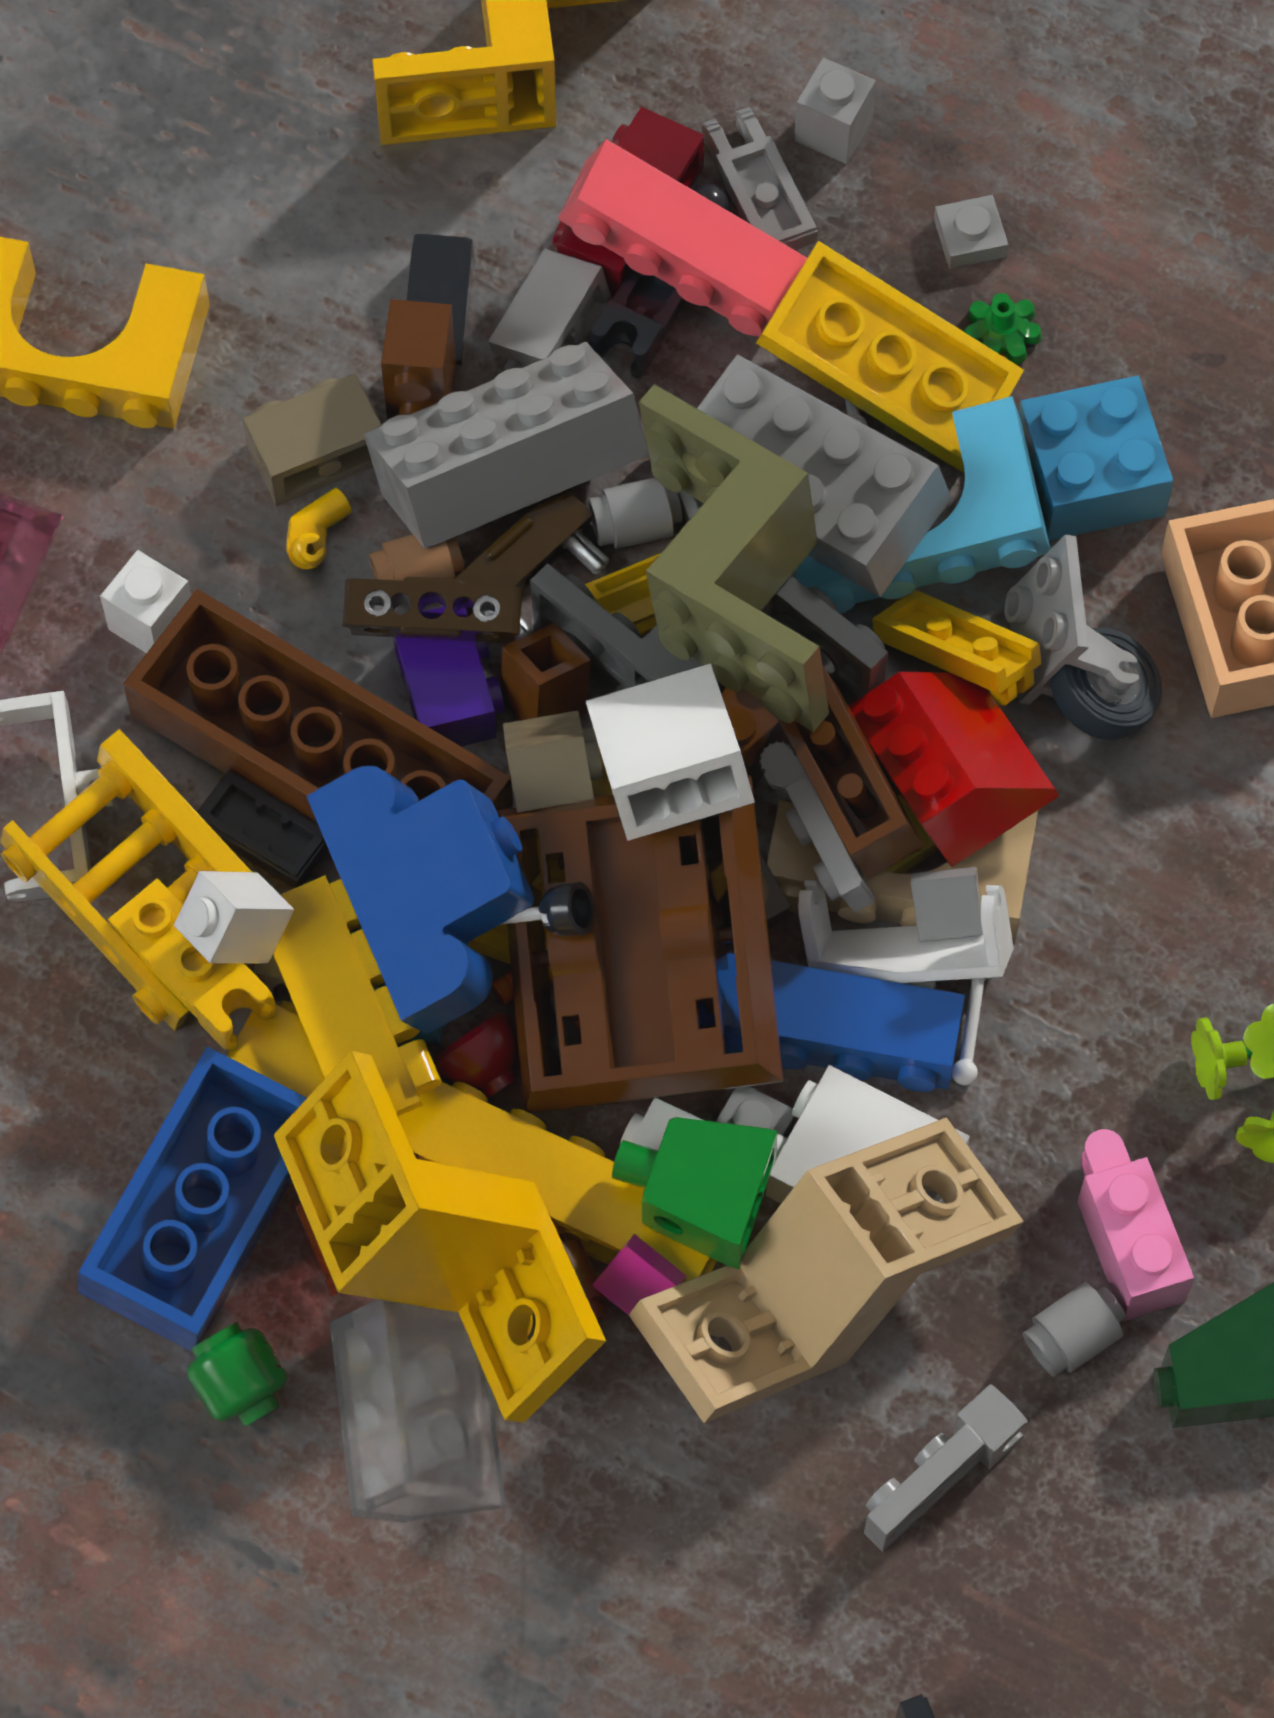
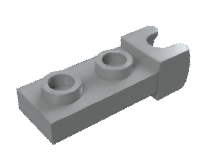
M991 1384L987 1386L958 1413L953 1432L954 1435L950 1439L944 1433L938 1434L916 1456L914 1462L919 1466L917 1470L901 1484L895 1478L890 1479L869 1499L866 1507L871 1512L866 1518L864 1534L883 1553L979 1462L989 1470L1024 1437L1020 1431L1028 1423L1027 1419L997 1388Z

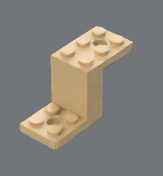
M946 1117L807 1170L745 1250L740 1269L725 1266L641 1299L629 1316L705 1424L846 1364L920 1274L1011 1237L1024 1221ZM925 1190L936 1191L943 1199L944 1204L933 1200ZM709 1334L716 1337H724L731 1345L732 1352L719 1348L711 1340Z

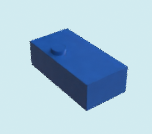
M207 1046L78 1272V1293L192 1352L191 1349L201 1343L292 1180L274 1134L307 1098Z

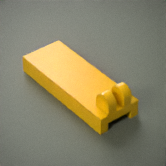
M916 589L872 618L874 633L883 643L990 690L992 697L1000 705H1007L1017 697V692L1024 693L1034 685L1033 670L1042 664L1038 642Z

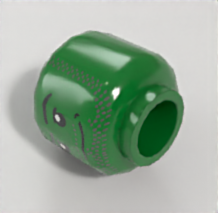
M235 1322L191 1349L196 1358L188 1366L187 1376L214 1420L224 1422L238 1416L244 1427L279 1407L273 1394L284 1387L287 1382V1373L265 1334L260 1329L247 1328L242 1330L239 1323Z

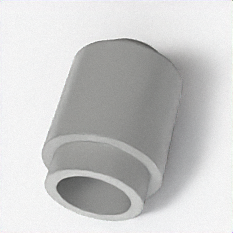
M656 478L602 489V496L588 499L589 510L593 513L591 523L599 547L613 544L615 549L670 538L673 537V524L682 522V511L678 493L665 488Z
M1083 1282L1032 1318L1034 1325L1023 1332V1337L1040 1365L1049 1375L1055 1377L1063 1370L1072 1373L1122 1338L1123 1331L1119 1323L1126 1318V1315L1115 1296L1107 1287L1102 1285L1095 1290L1090 1284Z

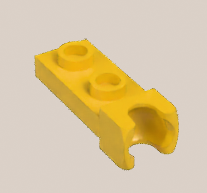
M157 878L108 918L109 925L144 961L161 982L197 1017L199 1024L223 1049L232 1051L236 1049L238 1040L233 1033V1024L229 1018L231 1013L239 1008H248L254 1011L260 1018L268 1020L276 1012L275 999L267 986L244 963H209L174 926L183 904Z

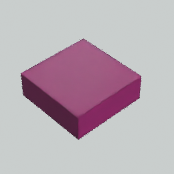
M634 1234L599 1274L592 1286L629 1315L639 1300L681 1284L686 1275Z

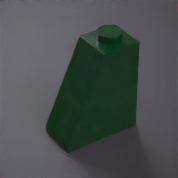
M1274 1282L1169 1344L1162 1367L1154 1368V1389L1159 1408L1169 1407L1172 1428L1274 1417Z

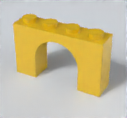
M0 237V396L6 397L9 401L21 406L30 407L44 404L64 408L68 412L80 417H94L98 414L124 419L127 423L139 428H153L157 425L175 429L210 307L205 274L146 263L130 318L120 335L104 348L87 355L75 357L55 356L34 348L19 334L20 324L36 275L29 242Z

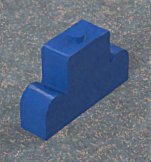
M362 766L353 769L307 795L308 802L401 1021L427 1035L475 1009L486 999L490 992L493 974L491 965L485 956L467 945L468 942L530 908L534 903V895L516 857V854L522 851V845L510 822L504 816L499 818L491 799L464 780H456L419 801L411 788L376 766Z

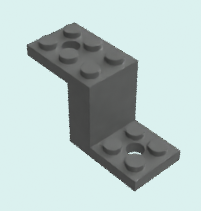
M547 563L530 580L533 632L555 622L591 660L589 683L604 695L703 666L692 658L684 661L667 651L659 640L657 625L641 639L639 630L626 616L619 612H614L611 615L594 601L589 588L574 575L567 574L564 577ZM790 576L761 610L764 614L820 647L822 665L841 691L848 706L885 681L888 652L885 650L881 639L868 627L861 624L854 626L840 615L832 600L820 589L813 586L806 588L794 577ZM717 680L722 695L726 687Z

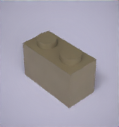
M356 373L341 379H325L315 384L306 393L285 401L275 400L267 402L258 407L253 414L243 417L247 448L276 506L372 468L373 464L364 433L382 426Z
M578 711L503 724L506 754L517 813L594 799L591 780L604 778L594 728L582 729Z

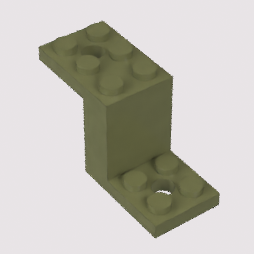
M654 384L639 401L652 473L659 483L670 491L678 493L682 490L703 503L701 508L646 570L659 640L667 651L681 660L688 661L692 658L701 665L711 663L715 678L723 686L735 692L743 689L762 701L765 708L777 719L785 723H792L794 720L814 732L829 714L820 647L761 612L764 606L818 544L809 475L806 471Z

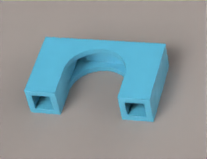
M1013 396L952 412L965 471L962 496L950 516L940 525L926 533L881 596L882 598H902L911 594L915 588L938 582L947 584L961 583L971 579L977 572L1000 566L1006 568L1023 567L1035 561L1037 557L1045 555L1050 550L1024 429ZM809 556L795 570L796 580L806 588L813 586L823 591L832 600L839 614L850 610L856 603L879 598V596Z

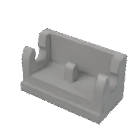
M544 248L488 341L492 352L505 358H511L505 364L504 371L513 368H523L548 358L555 350L564 346L579 345L584 342L589 344V337L594 323L608 300L612 299L602 266Z

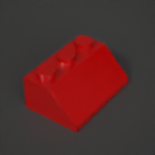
M898 672L849 705L866 739L919 822L951 867H954L1060 796L988 689L957 675L934 672Z

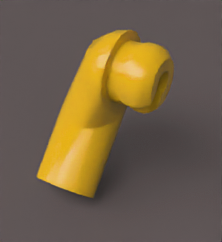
M333 488L291 516L288 524L286 552L290 561L296 567L301 569L317 567L327 554V529L352 513L350 503L338 488Z

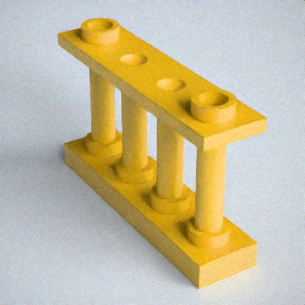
M118 729L100 745L97 762L102 766L97 770L99 778L30 837L13 820L9 822L2 830L1 844L6 849L1 852V856L8 867L22 881L28 882L33 878L137 990L132 995V998L139 1009L153 1023L158 1025L164 1020L175 1031L184 1023L189 1010L161 982L91 903L160 843L163 846H167L172 842L189 860L184 864L186 872L167 887L183 905L199 871H252L130 739ZM128 795L145 813L141 817L143 824L72 885L47 856L116 796L124 799Z

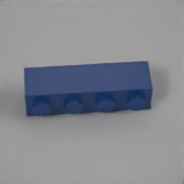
M727 953L729 970L718 971L720 995L723 997L724 1006L722 1019L727 1034V1042H725L726 1054L743 1052L735 978L737 971L735 954ZM771 960L783 1068L802 1069L807 1064L828 1068L830 1065L860 1081L868 1080L871 1076L897 1080L898 1085L916 1092H930L935 1090V1088L949 1089L965 998L964 994ZM698 1001L700 1028L716 1026L715 1014H709L706 1004Z

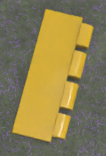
M326 875L280 894L292 906L294 912L273 955L324 1078L332 1072L351 1050L371 1054L397 1115L400 1116L423 1106L419 1096L437 1088L442 1081L424 1040H415L400 1047L397 1045L416 1036L419 1030L401 1021L386 985L374 990V987L385 983L363 929L350 934V931L360 928L361 925L342 880L339 879L329 884Z

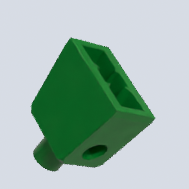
M680 1117L671 1118L667 1123L659 1150L625 1140L621 1142L613 1165L612 1179L645 1188L641 1202L642 1222L648 1228L729 1267L740 1269L777 1157L778 1131L768 1128Z

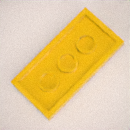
M820 241L812 249L756 342L759 346L962 473L964 472V465L952 412L1009 397L1024 372V369Z

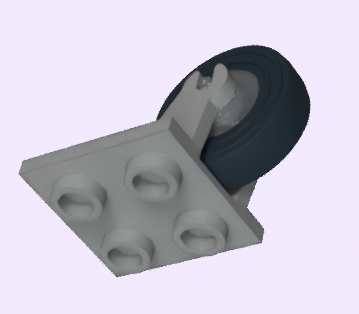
M1064 535L1009 590L1005 600V618L1010 623L1011 631L1034 640L1040 645L1042 664L1033 670L1034 685L1024 693H1018L1019 703L1030 705L1041 693L1055 699L1064 716L1084 733L1104 740L1123 739L1138 732L1156 713L1162 699L1161 676L1150 654L1132 637L1114 629L1090 628L1086 625L1076 536Z

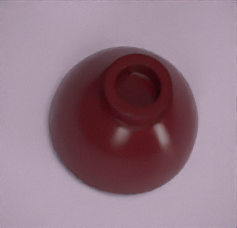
M497 1012L435 1055L433 1063L438 1074L451 1084L463 1082L477 1090L480 1089L487 1099L517 1079L518 1076L511 1067L514 1064L517 1052L516 1035L507 1014Z

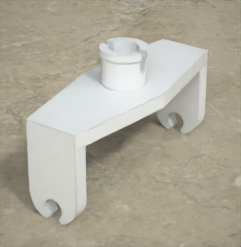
M64 691L0 700V726L54 718L65 806L99 778L98 769L78 772L69 705ZM113 800L109 802L106 806L112 807ZM85 824L70 836L74 869L60 871L72 885L91 869ZM15 878L4 883L5 895L9 901H30L50 898L33 878L28 882Z
M805 880L804 886L806 890H800L798 911L808 967L902 984L911 982L914 986L934 989L936 981L1003 977L1014 949L1005 891L1001 885H986L988 895H982L980 914L983 935L919 942L917 926L832 931L825 891L820 881Z

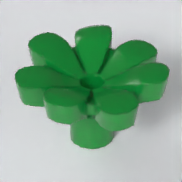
M999 293L994 295L991 306L982 301H975L968 310L967 318L973 324L965 328L964 332L1000 355L1001 352H1005L1007 359L1016 365L1023 363L1027 359L1024 343L1036 345L1042 340L1040 326L1030 322L1035 318L1036 311L1033 303L1027 299L1018 301L1015 304L1008 294Z

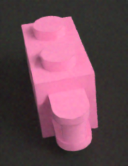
M1100 1129L1093 1132L1086 1140L1081 1157V1168L1085 1177L1077 1203L1111 1292L1125 1312L1126 1318L1123 1322L1185 1303L1194 1280V1275L1148 1158L1145 1157L1131 1162L1124 1142L1117 1133L1108 1129Z

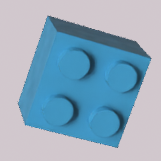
M1139 375L1020 400L1018 413L1024 429L1049 541L1060 539L1064 535L1074 536L1166 515L1173 478Z

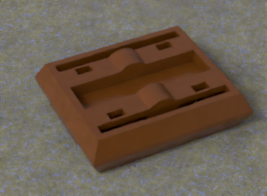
M749 775L748 779L753 794L752 778ZM613 794L596 796L593 800L517 813L516 808L496 810L499 818L504 816L510 822L520 839L522 851L517 853L516 857L534 895V903L530 908L538 907L542 899V892L532 885V882L540 874L537 838H539L544 894L548 889L560 884L582 882L589 888L595 905L594 925L588 934L564 937L554 935L547 930V950L542 920L507 924L524 1109L526 1112L537 1113L593 1105H608L784 1082L754 803L718 814L732 926L724 927L723 909L710 900L708 881L711 880L709 866L706 863L705 851H707L706 836L703 834L702 819L627 841ZM685 841L690 844L693 853L698 852V864L684 865L682 850L685 848ZM549 857L557 860L562 871L565 870L566 881L551 883ZM733 942L743 1052L726 1054L725 1042H727V1034L722 1019L724 1006L723 997L720 995L718 971L729 970L726 943ZM548 966H550L553 976L562 1075L559 1074L558 1053L547 1044L555 1034ZM698 1001L706 1004L709 1014H715L716 1026L700 1028ZM565 1019L573 1021L576 1030L581 1031L582 1043L567 1046Z

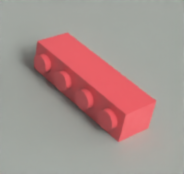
M607 139L585 161L558 217V220L572 227L574 234L583 241L608 248L623 257L626 264L636 272L656 276L676 288L677 293L684 300L695 305L709 307L728 318L730 325L737 331L750 336L760 337L807 259L804 255Z

